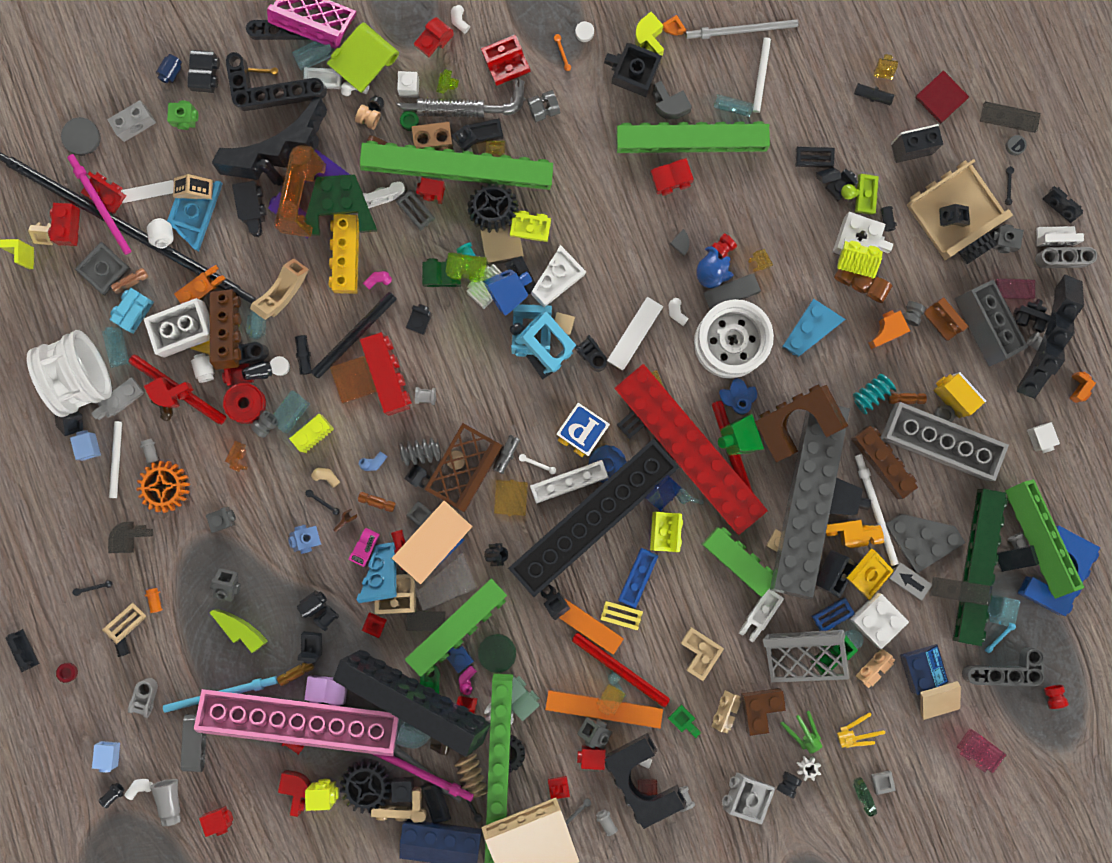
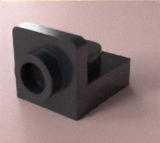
M845 169L842 171L840 179L832 181L825 188L839 201L843 198L841 194L843 186L847 184L856 186L858 184L857 177L852 171Z
M953 204L939 209L940 226L957 225L964 227L970 225L969 206Z
M422 304L418 306L413 305L406 329L424 335L432 317L429 307Z

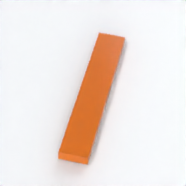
M548 690L545 708L548 711L659 729L661 728L663 708Z

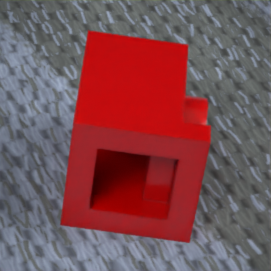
M422 177L421 183H417L416 194H420L426 201H434L436 199L438 204H442L446 186L444 181Z

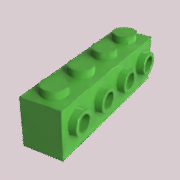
M716 527L701 545L758 596L762 597L771 586L773 570L768 566L764 568L760 565L759 562L761 560L753 553L749 555L745 551L746 546L739 540L736 542L730 538L732 534L727 529Z

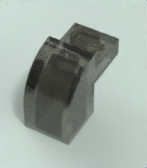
M122 522L116 525L109 534L108 553L134 552V537L153 536V529H146V525H134V522Z

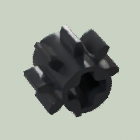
M502 543L489 544V548L485 550L484 557L487 562H491V567L503 566L504 562L508 559V551L505 547H502Z

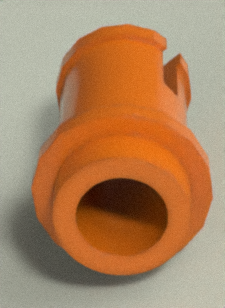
M158 588L146 590L145 597L147 596L150 613L163 610Z

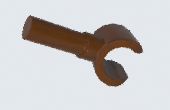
M352 509L345 511L342 514L341 522L333 529L334 532L337 533L344 524L355 520L357 514L350 517L349 513Z

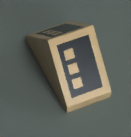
M190 174L174 178L173 198L212 199L213 180Z

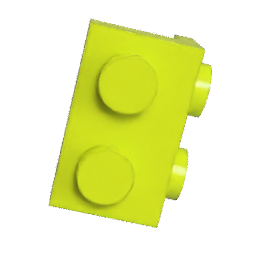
M652 512L650 550L680 552L682 545V514Z

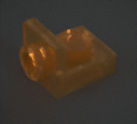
M235 441L225 462L230 464L229 468L238 472L248 468L238 462L239 459L242 460L245 456V444Z

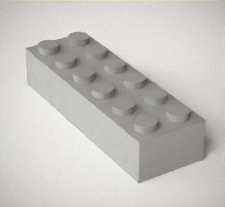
M902 402L893 405L881 436V440L987 482L996 481L1009 446Z

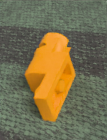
M861 520L827 524L826 535L835 536L838 535L839 531L842 546L848 548L864 547L869 545V540L874 545L884 543V535L880 525H863L862 527Z

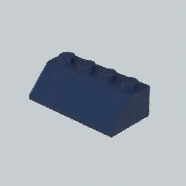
M407 819L402 825L399 859L428 863H478L482 829L428 821L414 823L411 819Z

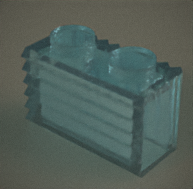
M992 595V601L988 604L987 610L989 618H991L990 622L1008 627L1009 623L1016 624L1021 601Z

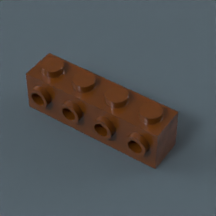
M232 289L210 292V363L216 370L239 367V360H241V351L239 349V342H241L239 331L241 317L238 313V308L241 307V300Z
M868 426L863 428L850 439L897 499H904L918 488L916 485L917 480L911 473L908 474L906 472L904 463L899 458H895L892 454L893 449L888 443H884L881 440V434L875 427Z

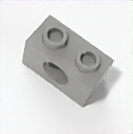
M140 100L107 119L115 134L124 142L156 123L149 109Z

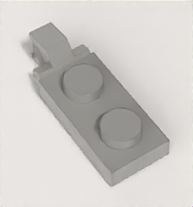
M131 377L113 390L110 398L100 401L98 403L99 407L91 414L98 420L104 416H107V418L115 416L142 396L144 391L135 379Z

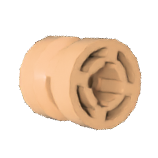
M361 105L357 111L355 122L365 124L368 128L374 130L379 122L381 113L376 110H369L367 106Z

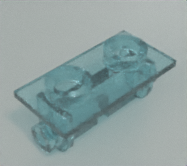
M106 327L102 333L110 367L114 368L130 364L128 362L129 358L122 327Z

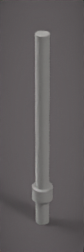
M798 20L712 29L703 27L700 30L686 31V39H709L711 36L798 27Z

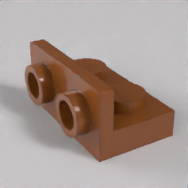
M944 297L937 300L924 313L926 318L946 341H949L956 334L963 332L969 327Z

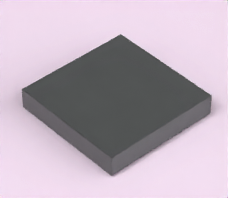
M100 242L75 268L79 274L104 296L111 289V285L118 282L130 269L103 242Z

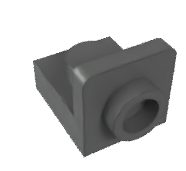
M229 507L221 508V510L206 515L211 533L235 526L234 521L236 517L233 510H230Z

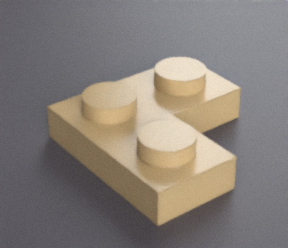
M690 627L681 644L695 652L696 655L686 670L704 681L724 648Z

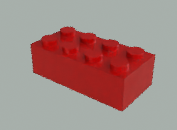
M380 332L360 339L383 412L391 416L410 409L409 404L412 401L409 393L404 391L403 386L406 383L403 375L400 372L398 373L397 368L400 367L397 356L395 357L392 354L391 350L394 349L391 338L389 339L388 336Z

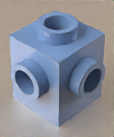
M306 525L294 528V532L289 533V546L293 548L294 552L300 551L301 554L311 552L312 547L321 545L316 526L306 528Z

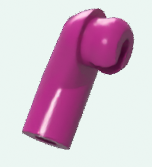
M386 271L374 272L363 284L370 290L377 282H383L384 285H388L392 278Z
M471 665L458 678L460 692L464 695H470L473 690L471 677L477 670Z

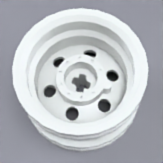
M735 299L724 301L714 306L698 325L694 336L695 354L702 366L713 375L730 379L742 377L761 365L770 354L774 337L772 324L763 310L753 303ZM743 320L745 322V325H739L738 321ZM719 321H725L726 326L720 327ZM751 335L755 337V342L753 343L749 341V336ZM712 337L717 339L716 344L710 343ZM731 337L734 338L735 342L732 345L729 344L730 340H728ZM742 352L746 353L747 358L745 360H742L740 358V354ZM723 353L727 354L728 356L727 360L725 361L721 360L720 358L721 354Z

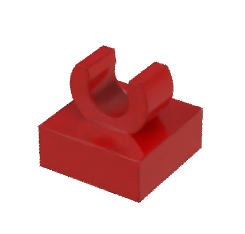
M567 776L548 779L551 799L570 797Z

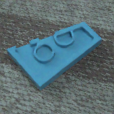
M394 542L375 545L368 565L367 576L362 582L363 588L356 599L358 603L397 597L396 562L391 559L395 555L394 550H396Z

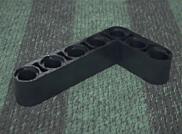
M237 52L229 53L226 57L232 101L242 111L311 101L314 96L321 97L322 99L327 94V87L318 78L251 88L246 60ZM240 59V64L233 67L234 61ZM243 78V83L237 86V80ZM320 84V91L313 92L314 86ZM297 88H302L300 95H295ZM279 91H284V95L281 98H276V94ZM265 94L264 100L259 102L258 96ZM246 97V102L240 105V99Z

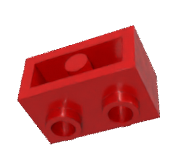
M53 203V207L50 210L51 227L48 230L50 241L57 245L77 246L80 209L69 203Z

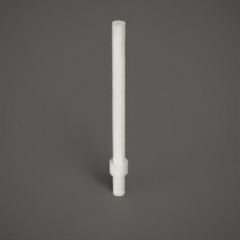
M862 454L856 455L855 459L859 468L858 474L860 479L862 478L868 498L871 499V507L877 525H880L882 528L884 545L891 566L897 565L899 562L870 479V470L866 468Z

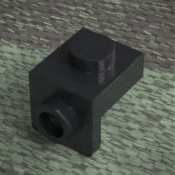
M303 631L301 634V653L298 655V661H304L307 664L317 662L322 655V633Z

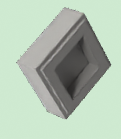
M890 770L871 774L876 795L896 791Z

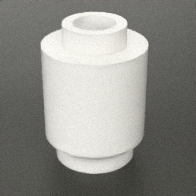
M205 353L195 355L194 359L191 360L195 378L198 379L199 383L213 380L215 373L210 363V356H206Z

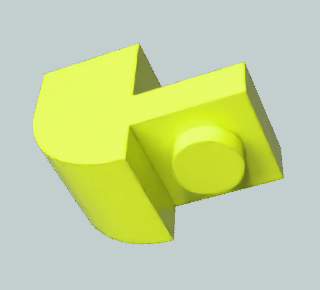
M652 12L648 13L638 23L635 33V44L642 48L646 47L645 49L663 56L664 48L655 39L662 33L663 24Z

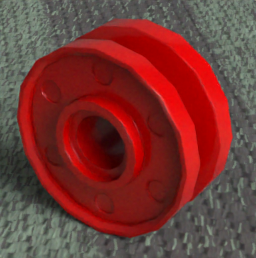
M238 383L226 391L223 397V408L230 419L241 424H251L256 419L259 420L260 415L266 410L267 401L259 388L249 383ZM243 399L249 400V405L246 408L241 407Z

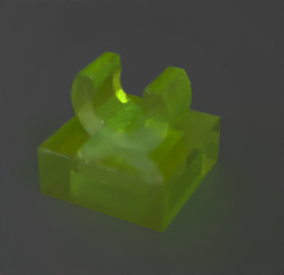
M444 69L440 73L436 92L444 94L448 89L455 90L458 87L459 80L451 78L452 71Z

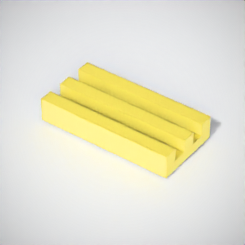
M605 601L601 620L638 630L643 611ZM608 606L638 614L637 618L608 610ZM606 613L635 621V625L605 617Z

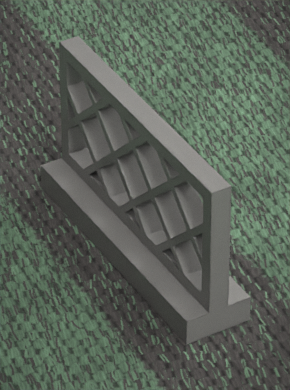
M844 630L767 634L763 639V644L767 651L771 683L849 679ZM840 645L841 653L838 657L828 651L831 646ZM817 646L823 651L818 658L808 651L811 647ZM793 647H797L804 652L799 659L789 652ZM778 648L784 653L780 660L772 655V649ZM805 654L815 661L810 668L800 661ZM824 654H827L834 660L829 667L820 661ZM786 655L795 662L790 669L781 662ZM836 662L843 667L844 674H836L831 670ZM816 663L826 670L822 675H817L811 670ZM797 664L806 671L803 676H798L792 671ZM778 665L787 672L785 676L776 677L775 668Z

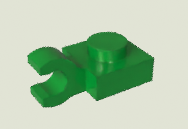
M682 704L668 717L681 732L687 729L695 738L701 734V731L692 723L695 717Z

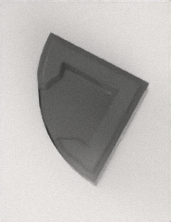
M684 229L670 243L682 256H685L689 249V237Z

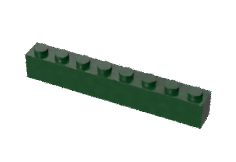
M977 489L953 641L982 646V642L986 639V631L984 629L985 623L989 620V612L987 610L988 604L992 601L991 585L995 582L994 567L998 563L997 548L1001 544L1000 530L1004 525L1003 511L1008 502L1005 492Z

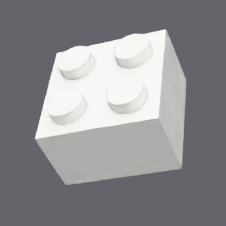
M875 593L870 600L855 612V615L849 618L864 636L879 649L887 645L909 623L881 593Z

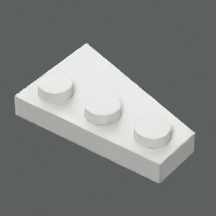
M560 245L548 267L533 288L531 295L545 307L582 278L586 271Z

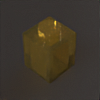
M607 683L597 701V705L600 706L598 710L606 715H609V713L615 714L626 693Z

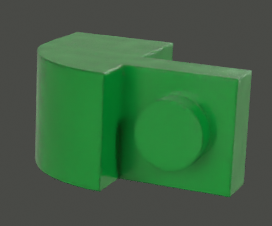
M845 635L844 642L848 661L858 652V649ZM833 645L828 651L838 657L841 653L840 645ZM821 650L815 657L818 658L823 651ZM827 654L820 658V661L827 667L834 661ZM837 662L833 665V667L831 668V670L834 669V668L838 665ZM817 663L814 667L822 675L826 670Z

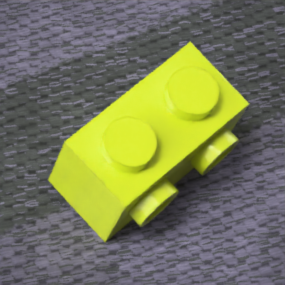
M319 779L318 782H312L305 790L306 811L330 810L336 803V799H339V787H336V781L330 782V779Z

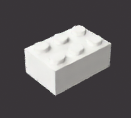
M197 298L144 318L155 355L165 358L210 340V315L206 303Z

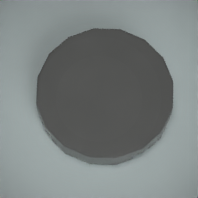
M82 117L73 118L68 121L61 132V140L64 147L78 156H85V154L94 152L101 140L98 127L89 119Z

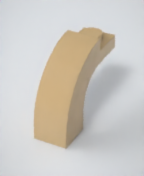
M294 258L283 265L273 286L263 296L254 301L250 309L265 320L270 316L275 317L298 291L309 269Z

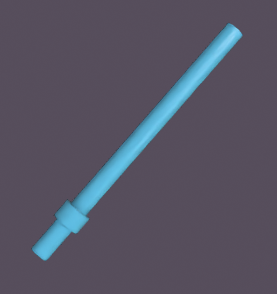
M276 676L266 679L259 678L252 680L251 683L220 690V692L240 694L251 690L259 691L263 690L264 687L278 684ZM200 696L163 705V711L166 713L199 704Z

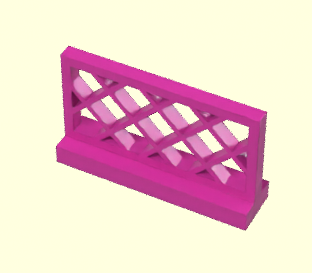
M276 0L273 5L270 4L267 8L268 23L334 49L340 47L342 37L356 16L355 10L330 0H311L314 1V4L305 5L304 1L306 0ZM300 2L302 5L301 7L293 8L291 4ZM288 5L289 9L285 10L279 6ZM327 6L332 10L323 12L321 8ZM318 9L319 13L310 15L309 10ZM304 11H305V13H306L307 16H304V17H303V16H300V15L295 14V13H300V12H304ZM345 13L349 17L340 19L338 14ZM335 15L337 20L327 21L326 17ZM322 18L324 23H318L313 20ZM340 25L341 30L339 31L331 27Z

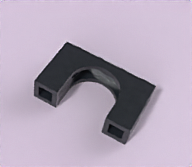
M648 733L613 750L604 759L607 770L612 772L615 777L614 782L617 788L621 789L625 795L624 800L627 806H631L636 822L641 824L643 829L685 809L687 803L678 785L657 795L644 794L634 786L631 779L632 769L636 765L655 756L657 748Z

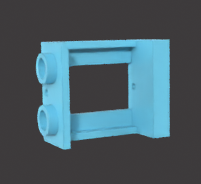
M519 304L513 309V325L514 323H521L523 325V318L534 319L537 315L546 311L551 316L552 306L547 305L543 307L542 305ZM544 324L541 328L540 344L550 354L551 331ZM519 334L512 335V354L519 357L534 355L526 345H518L514 341Z
M547 311L537 315L514 340L518 345L525 344L546 367L543 371L544 374L556 372L562 366L560 363L573 354L572 350L576 346ZM544 324L564 347L556 358L552 357L534 337Z

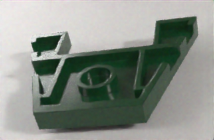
M355 174L316 177L301 231L303 237L319 236V216L358 213L359 232H377V227Z

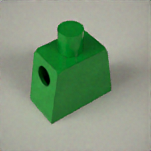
M753 414L737 419L723 427L720 431L722 437L718 439V445L722 449L726 448L729 455L749 454L764 449Z

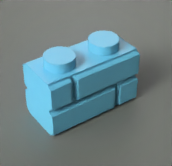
M130 287L129 290L124 291L122 294V301L119 306H115L112 309L109 320L134 334L154 301Z

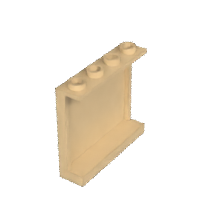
M975 159L969 163L965 160L957 166L958 170L953 173L951 170L941 176L942 180L936 183V181H933L925 187L927 189L921 194L918 191L910 197L911 201L907 204V207L944 260H947L1013 216L1009 209L1007 211L1003 210L972 165ZM953 204L969 206L970 225L964 227L957 225L940 226L939 209Z
M557 798L481 827L494 863H579Z

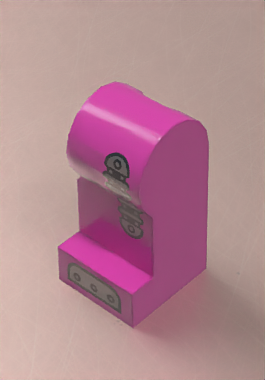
M365 528L348 560L367 567L380 534Z

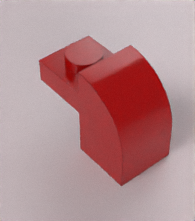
M435 17L425 25L424 32L414 42V46L427 57H430L438 46L443 49L453 37V29L438 17Z
M162 377L144 385L149 398L155 404L167 408L179 407L180 404L177 399L182 400L188 397L189 393L194 390L191 383L183 382L171 389L167 379Z
M285 770L281 774L278 793L293 796L290 816L298 817L301 811L304 812L305 790L311 785V782L307 776L300 772Z

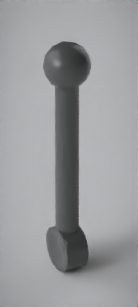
M589 798L584 799V801H583L584 804L581 805V806L565 821L566 826H567V824H569L585 807H589V806L591 805V800H590Z

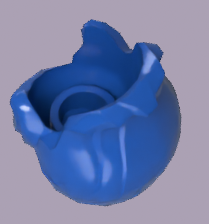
M711 246L705 248L708 254L699 262L696 268V276L702 286L713 289L722 282L728 281L734 275L729 271L730 257L726 256L723 259H719L718 250Z

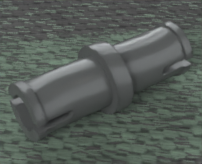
M509 435L503 450L499 451L500 456L492 468L493 470L504 474L510 459L512 460L514 457L513 453L521 441L520 439Z

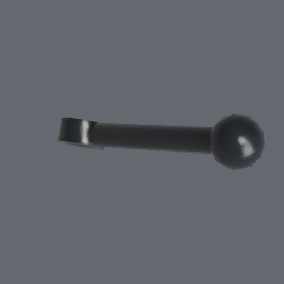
M1011 166L1006 169V174H1008L1006 205H1011L1013 202L1011 199V181L1014 168Z
M312 490L305 492L307 497L314 498L330 509L334 515L340 513L338 508L332 507L317 497Z
M107 580L103 584L83 589L75 588L72 593L74 596H79L83 592L103 587L110 588L112 581Z
M466 800L474 814V820L480 822L482 815L477 813L472 802Z

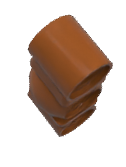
M838 269L834 275L838 282L849 287L851 285L854 290L860 293H867V297L879 303L884 302L893 287L890 282L878 276L872 278Z

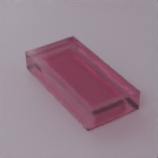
M995 280L1003 299H1035V280Z

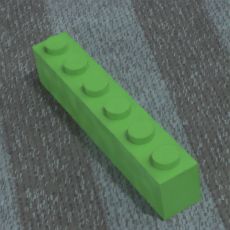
M1035 480L1025 481L1005 490L1007 499L1015 511V517L1021 524L1025 538L1030 546L1034 545L1040 571L1045 577L1049 591L1053 594L1054 598L1056 599L1083 589L1084 585Z
M491 578L418 646L405 661L420 677L423 674L427 677L435 669L433 665L437 661L442 663L449 656L447 652L452 647L454 649L458 648L464 642L462 638L466 634L470 636L478 629L477 623L481 620L485 622L492 615L490 611L494 607L499 609L506 602L504 599L507 596L506 593Z

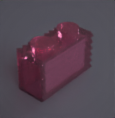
M972 729L967 731L957 745V748L961 750L959 754L968 761L973 759L977 762L975 766L984 773L987 770L995 773L997 767L1006 757L1004 752Z

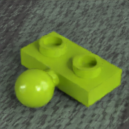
M859 174L857 189L852 184L843 186L841 194L845 199L856 197L855 213L869 215L876 213L879 176Z

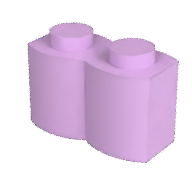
M309 675L307 677L305 700L309 701V703L321 704V702L333 706H340L346 703L347 688L333 681V677Z

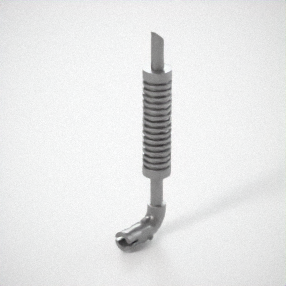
M513 80V95L510 103L504 105H484V100H478V102L477 100H474V102L473 100H470V102L467 100L465 102V100L462 101L461 99L459 101L458 99L455 101L454 99L451 101L450 99L448 101L446 99L444 101L443 99H440V101L439 99H436V101L435 99H429V101L425 99L424 101L422 98H418L417 103H396V105L402 111H417L418 116H424V114L425 116H428V114L429 116H435V114L439 116L440 114V116L444 115V117L446 115L448 117L450 115L452 117L454 115L455 117H458V115L459 117L461 115L463 117L465 115L467 117L469 115L470 117H473V115L476 117L478 115V117L484 118V113L512 115L520 110L523 101L526 100L524 98L525 82L519 80L518 87V80Z

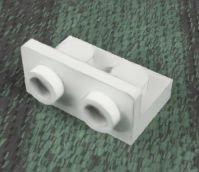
M1074 226L1038 227L1036 229L1037 247L1075 246L1084 241V234H1076Z

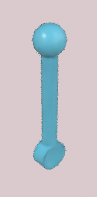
M1009 623L1008 628L985 651L988 654L992 652L993 648L1011 630L1016 628V625Z

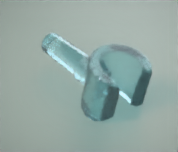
M684 488L679 490L682 496L676 495L682 504L688 502L704 504V500L689 496Z
M613 671L608 676V680L618 690L622 698H625L627 695L618 684L621 677Z

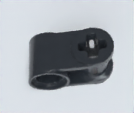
M588 335L586 340L574 348L592 370L601 372L606 368L607 358L594 339ZM601 358L604 363L602 366H595L593 360Z
M261 343L239 344L241 351L239 365L262 361L269 355L268 348ZM261 347L260 355L255 356V349Z

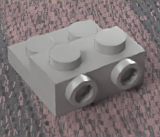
M736 772V775L730 779L728 795L723 797V810L730 815L762 825L776 788Z

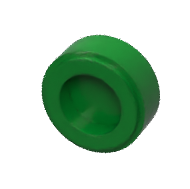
M405 111L400 116V124L403 129L412 131V126L419 125V118L415 112Z

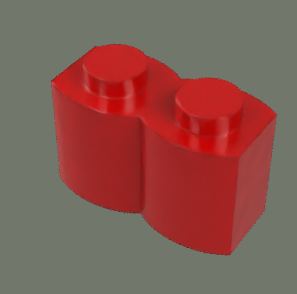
M687 158L650 170L656 193L662 194V196L671 194L675 188H680V190L689 188L694 181Z

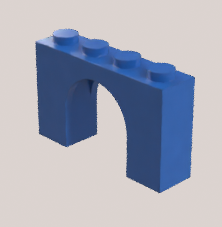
M1056 525L1083 583L1089 577L1090 568L1098 559V552L1101 547ZM1026 576L1018 594L1057 615L1066 616L1071 612L1073 608L1072 603L1075 597L1081 593L1082 589L1055 599L1049 591L1047 584L1034 577Z

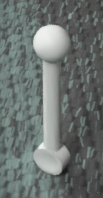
M525 454L519 456V460L522 462L526 461L548 470L550 474L556 473L555 467H548L529 459Z

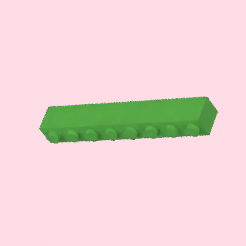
M762 121L753 122V124H745V122H735L734 124H726V122H716L715 124L698 122L696 125H689L687 122H680L677 125H670L667 122H662L658 125H651L650 123H640L639 125L622 123L617 125L616 131L617 153L767 152L770 147L769 124H764Z

